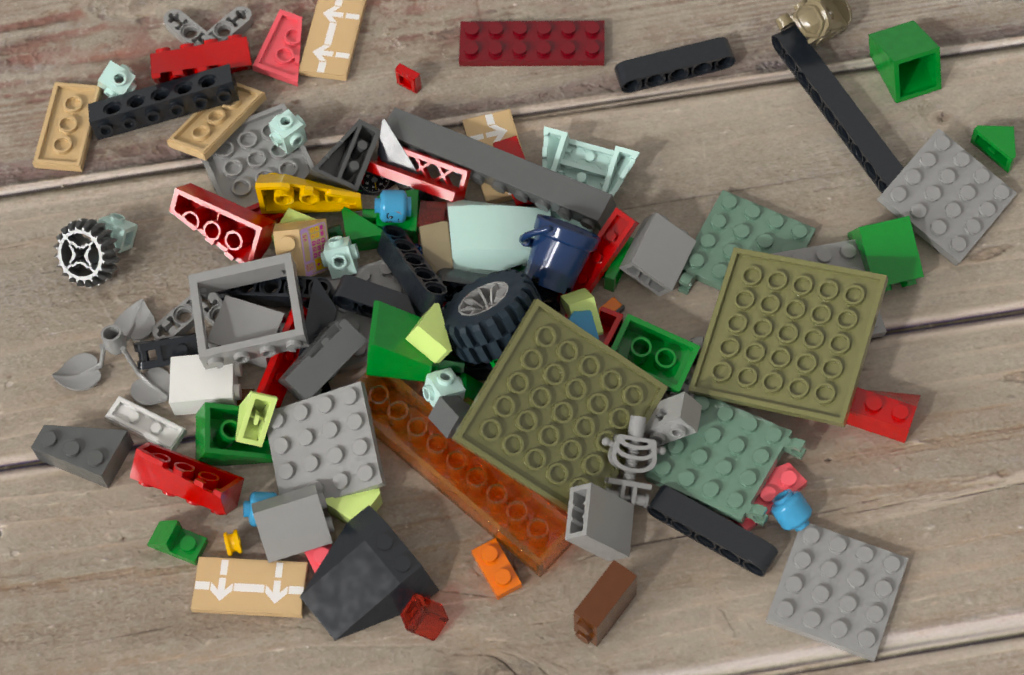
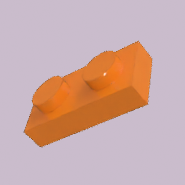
M496 538L471 550L473 558L497 600L522 587L520 579Z

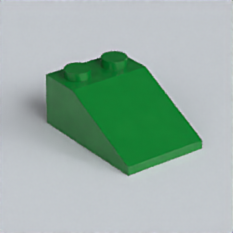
M627 314L611 349L668 386V391L679 393L701 346Z
M205 402L196 413V460L214 466L273 463L267 433L262 447L236 442L239 406Z

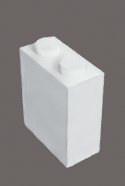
M199 354L171 357L169 404L174 415L196 414L205 402L237 406V400L242 399L241 385L238 384V377H242V364L233 363L224 365L220 369L217 367L205 369L199 359Z

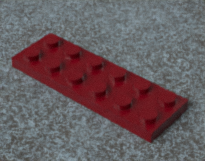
M604 20L460 21L459 66H604Z

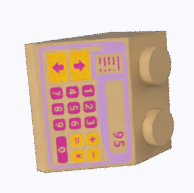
M326 219L275 224L273 237L276 255L291 252L298 276H314L329 270L328 267L323 266L321 260L324 244L329 240Z

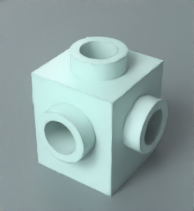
M111 60L98 79V86L105 90L104 94L109 98L135 91L138 85L135 84L136 75L133 74L134 71L124 64L119 66Z
M289 109L282 114L276 115L269 122L270 139L277 147L280 146L287 155L307 142L304 120L299 115L295 116Z
M111 213L108 216L99 218L97 223H105V230H112L111 238L118 239L114 243L115 248L121 249L118 253L133 248L138 228L137 224L125 220L123 215Z
M335 236L325 242L324 250L321 252V260L323 266L329 268L332 279L357 273V259L360 258L356 243L352 244L350 236L343 238L342 236Z
M451 367L427 374L425 386L422 389L425 400L430 402L433 408L440 396H460L464 399L466 390L462 380L455 375Z

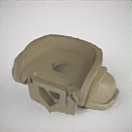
M803 0L793 7L795 9L794 13L790 15L786 13L775 20L780 31L795 25L804 36L810 38L807 40L809 44L818 46L836 34L843 33L852 21V10L847 0Z

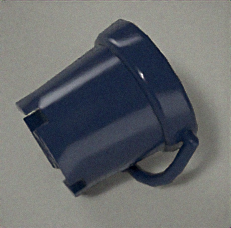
M537 214L534 230L525 232L519 237V242L522 246L531 248L524 273L531 280L532 278L538 279L539 286L562 294L570 293L573 291L574 285L590 253L597 249L601 239L594 233L571 223L547 215Z

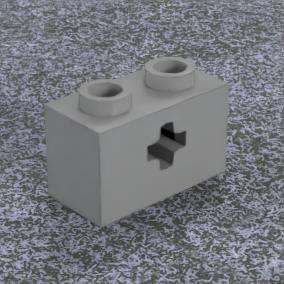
M686 392L661 400L645 426L644 438L656 440L658 447L697 433L702 405Z

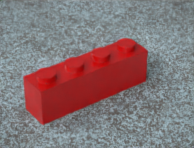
M235 34L228 36V40L224 41L208 39L204 41V44L194 46V43H186L180 45V49L170 50L169 47L156 49V53L150 54L152 79L156 84H160L230 64L233 73L253 69V61L247 37Z
M192 183L175 188L169 212L192 230H197L204 235L207 242L211 245L215 244L223 250L226 257L232 261H237L239 264L262 258L271 244V236L277 223Z
M857 387L846 424L905 443L920 395L865 390Z
M151 442L136 448L129 477L137 480L142 486L160 489L165 495L178 496L185 499L191 505H201L209 508L212 513L217 515H227L237 508L245 479Z

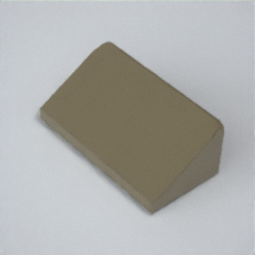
M448 221L420 226L422 255L436 273L443 268L453 269Z

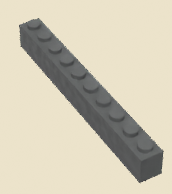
M394 107L386 121L401 146L471 170L470 179L480 185L486 183L499 193L504 194L508 192L513 194L521 202L526 203L530 201L535 203L543 211L548 212L552 210L557 212L565 220L571 221V219H574L589 230L594 228L601 230L616 207L612 194ZM453 172L454 174H456V175H458V176H461V175H462V174Z

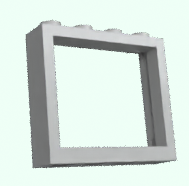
M291 252L188 275L198 354L205 369L215 367L220 369L228 364H242L251 359L260 357L270 358L277 353L286 351L296 352V349L309 347L297 268ZM287 276L295 326L294 330L208 349L201 295Z

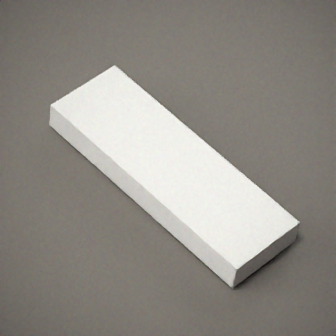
M118 396L105 415L106 421L124 430H128V432L148 442L172 451L176 450L187 433L184 427L121 396Z

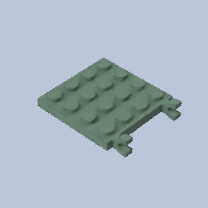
M722 190L695 239L696 243L681 272L683 275L679 280L680 286L678 291L688 295L695 280L720 290L734 247L769 254L807 248L815 235L816 228Z
M694 395V399L702 405L698 432L664 444L662 447H665L666 453L664 455H657L655 467L645 474L646 481L659 487L662 485L668 486L704 507L741 524L745 518H749L757 524L764 526L769 518L765 514L767 507L754 503L783 453L787 452L802 460L807 452L804 448L806 442L799 438H792L793 432L723 401Z

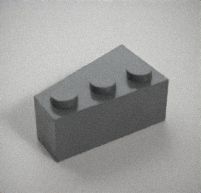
M359 119L320 162L312 168L305 179L358 192L379 139L381 129Z
M345 318L329 322L309 344V347L301 353L280 377L278 382L299 401L317 396L322 392L321 387L338 374L339 369L367 339Z
M44 425L31 448L39 461L109 489L134 442L128 430Z

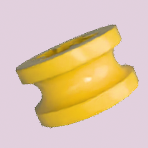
M233 530L232 534L224 532L223 536L228 555L232 556L234 552L243 553L238 530Z

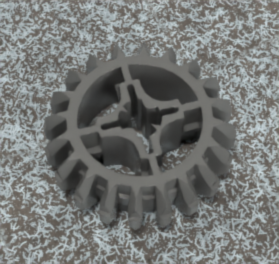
M88 218L78 219V221H71L68 226H64L61 229L62 233L56 236L59 243L53 246L58 250V253L53 257L59 258L60 263L56 267L64 269L62 276L69 275V282H76L77 286L89 288L102 285L106 280L113 277V272L118 270L115 263L121 260L116 256V253L121 249L115 248L114 243L118 239L111 238L112 230H105V223H97V219L88 220ZM82 234L88 236L92 241H90L87 237L85 238Z

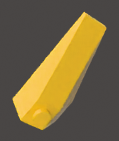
M269 173L259 175L255 183L262 214L286 213L288 208L300 213L341 212L344 206L352 211L363 210L361 193L287 174Z

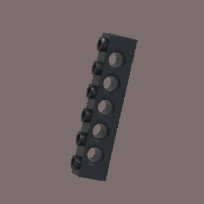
M230 64L89 103V123L97 140L105 139L239 101L237 82Z

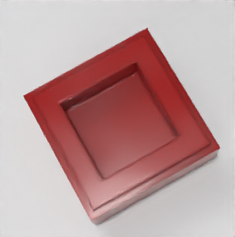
M399 63L395 68L397 84L414 93H418L422 88L420 73Z

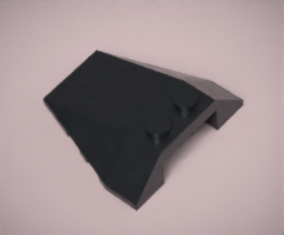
M368 505L347 522L300 598L336 641L406 612L418 609L435 595L439 589L420 562L387 522Z

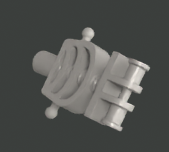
M630 415L627 435L615 434L612 440L608 437L602 439L603 445L610 446L608 460L611 465L625 472L623 480L605 477L604 483L618 485L617 491L610 490L608 487H605V490L633 505L647 508L649 494H637V489L651 490L652 484L635 482L634 477L636 473L652 470L657 462V454L664 455L666 449L665 447L657 448L656 440L644 438L647 418ZM619 445L622 446V447L627 448V449H628V451H627L628 453L623 452V451L619 448ZM648 450L647 454L642 456L638 455V451ZM617 456L626 459L625 466L617 460ZM637 460H648L645 466L641 468L636 467ZM626 486L630 487L628 495H625Z

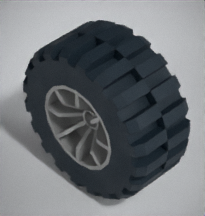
M501 270L499 273H490L488 276L480 277L472 284L464 286L463 290L459 293L456 292L452 296V300L445 304L444 310H442L444 326L447 330L450 344L461 360L480 364L481 362L490 363L495 359H499L533 300L539 299L543 302L527 274L518 270Z

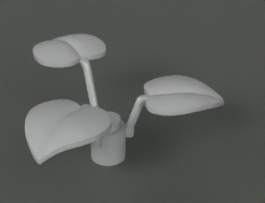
M143 299L138 300L127 308L115 320L114 324L102 329L101 338L103 343L99 345L101 349L99 362L94 355L89 353L75 355L65 362L57 372L52 374L55 381L61 386L74 391H84L93 388L102 379L99 369L104 366L107 350L114 355L123 353L136 375L140 378L131 386V395L136 402L142 405H153L167 401L169 399L170 374L166 370L157 367L149 369L143 375L126 349L127 342L130 339L142 341L149 337L156 324L155 318Z

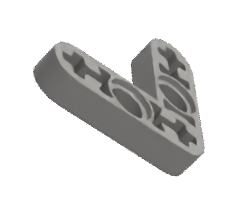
M245 6L233 9L208 31L204 30L178 9L168 11L163 18L166 29L183 44L194 43V46L202 45L201 41L204 44V41L208 39L224 41L228 40V36L242 35L251 28L254 22L251 10ZM224 29L231 31L229 35L224 37L218 35ZM189 31L197 32V35L193 38L185 37V34Z
M214 292L201 295V298L208 299L212 306L209 309L208 305L202 302L204 318L212 326L215 322L214 317L219 312L223 303ZM191 295L155 324L152 330L155 340L184 335L195 326ZM184 312L192 314L187 322L178 321L180 314ZM171 322H174L178 329L172 326ZM163 330L165 332L169 331L170 335L167 337L165 335L161 336L160 332Z

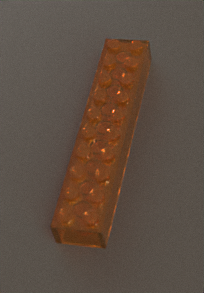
M366 373L356 381H361L365 384L376 438L492 537L496 538L499 543L539 577L573 544L565 540L567 518L538 493L521 485L451 438H446L428 418L433 409L432 405L405 382L397 378L366 375Z

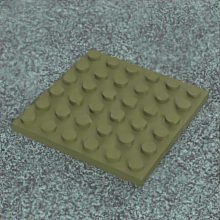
M734 247L690 382L689 393L845 427L888 283L887 275Z
M534 299L451 439L568 514L570 487L593 483L603 489L605 487L610 489L613 484L604 483L605 477L616 479L621 471L609 462L608 451L610 446L603 445L602 439L608 437L612 440L615 434L627 435L630 415L647 418V424L668 386L541 300ZM619 445V448H620L623 452L628 453V452H627V451H628L627 448L622 447V446ZM617 456V460L624 465L626 459Z

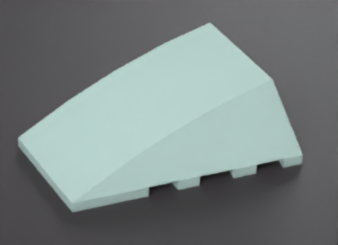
M544 126L542 167L612 194L613 197L640 155L638 151L616 146L615 150H610L570 139L567 132ZM550 210L551 217L571 223L587 231H593L583 227L580 222L571 219V221L565 220L557 212Z
M447 200L453 268L490 274L501 270L511 271L512 267L521 264L525 266L531 248L522 246L519 242V237L525 232L534 230L537 214L551 217V211L546 212L539 208L458 200L455 202Z

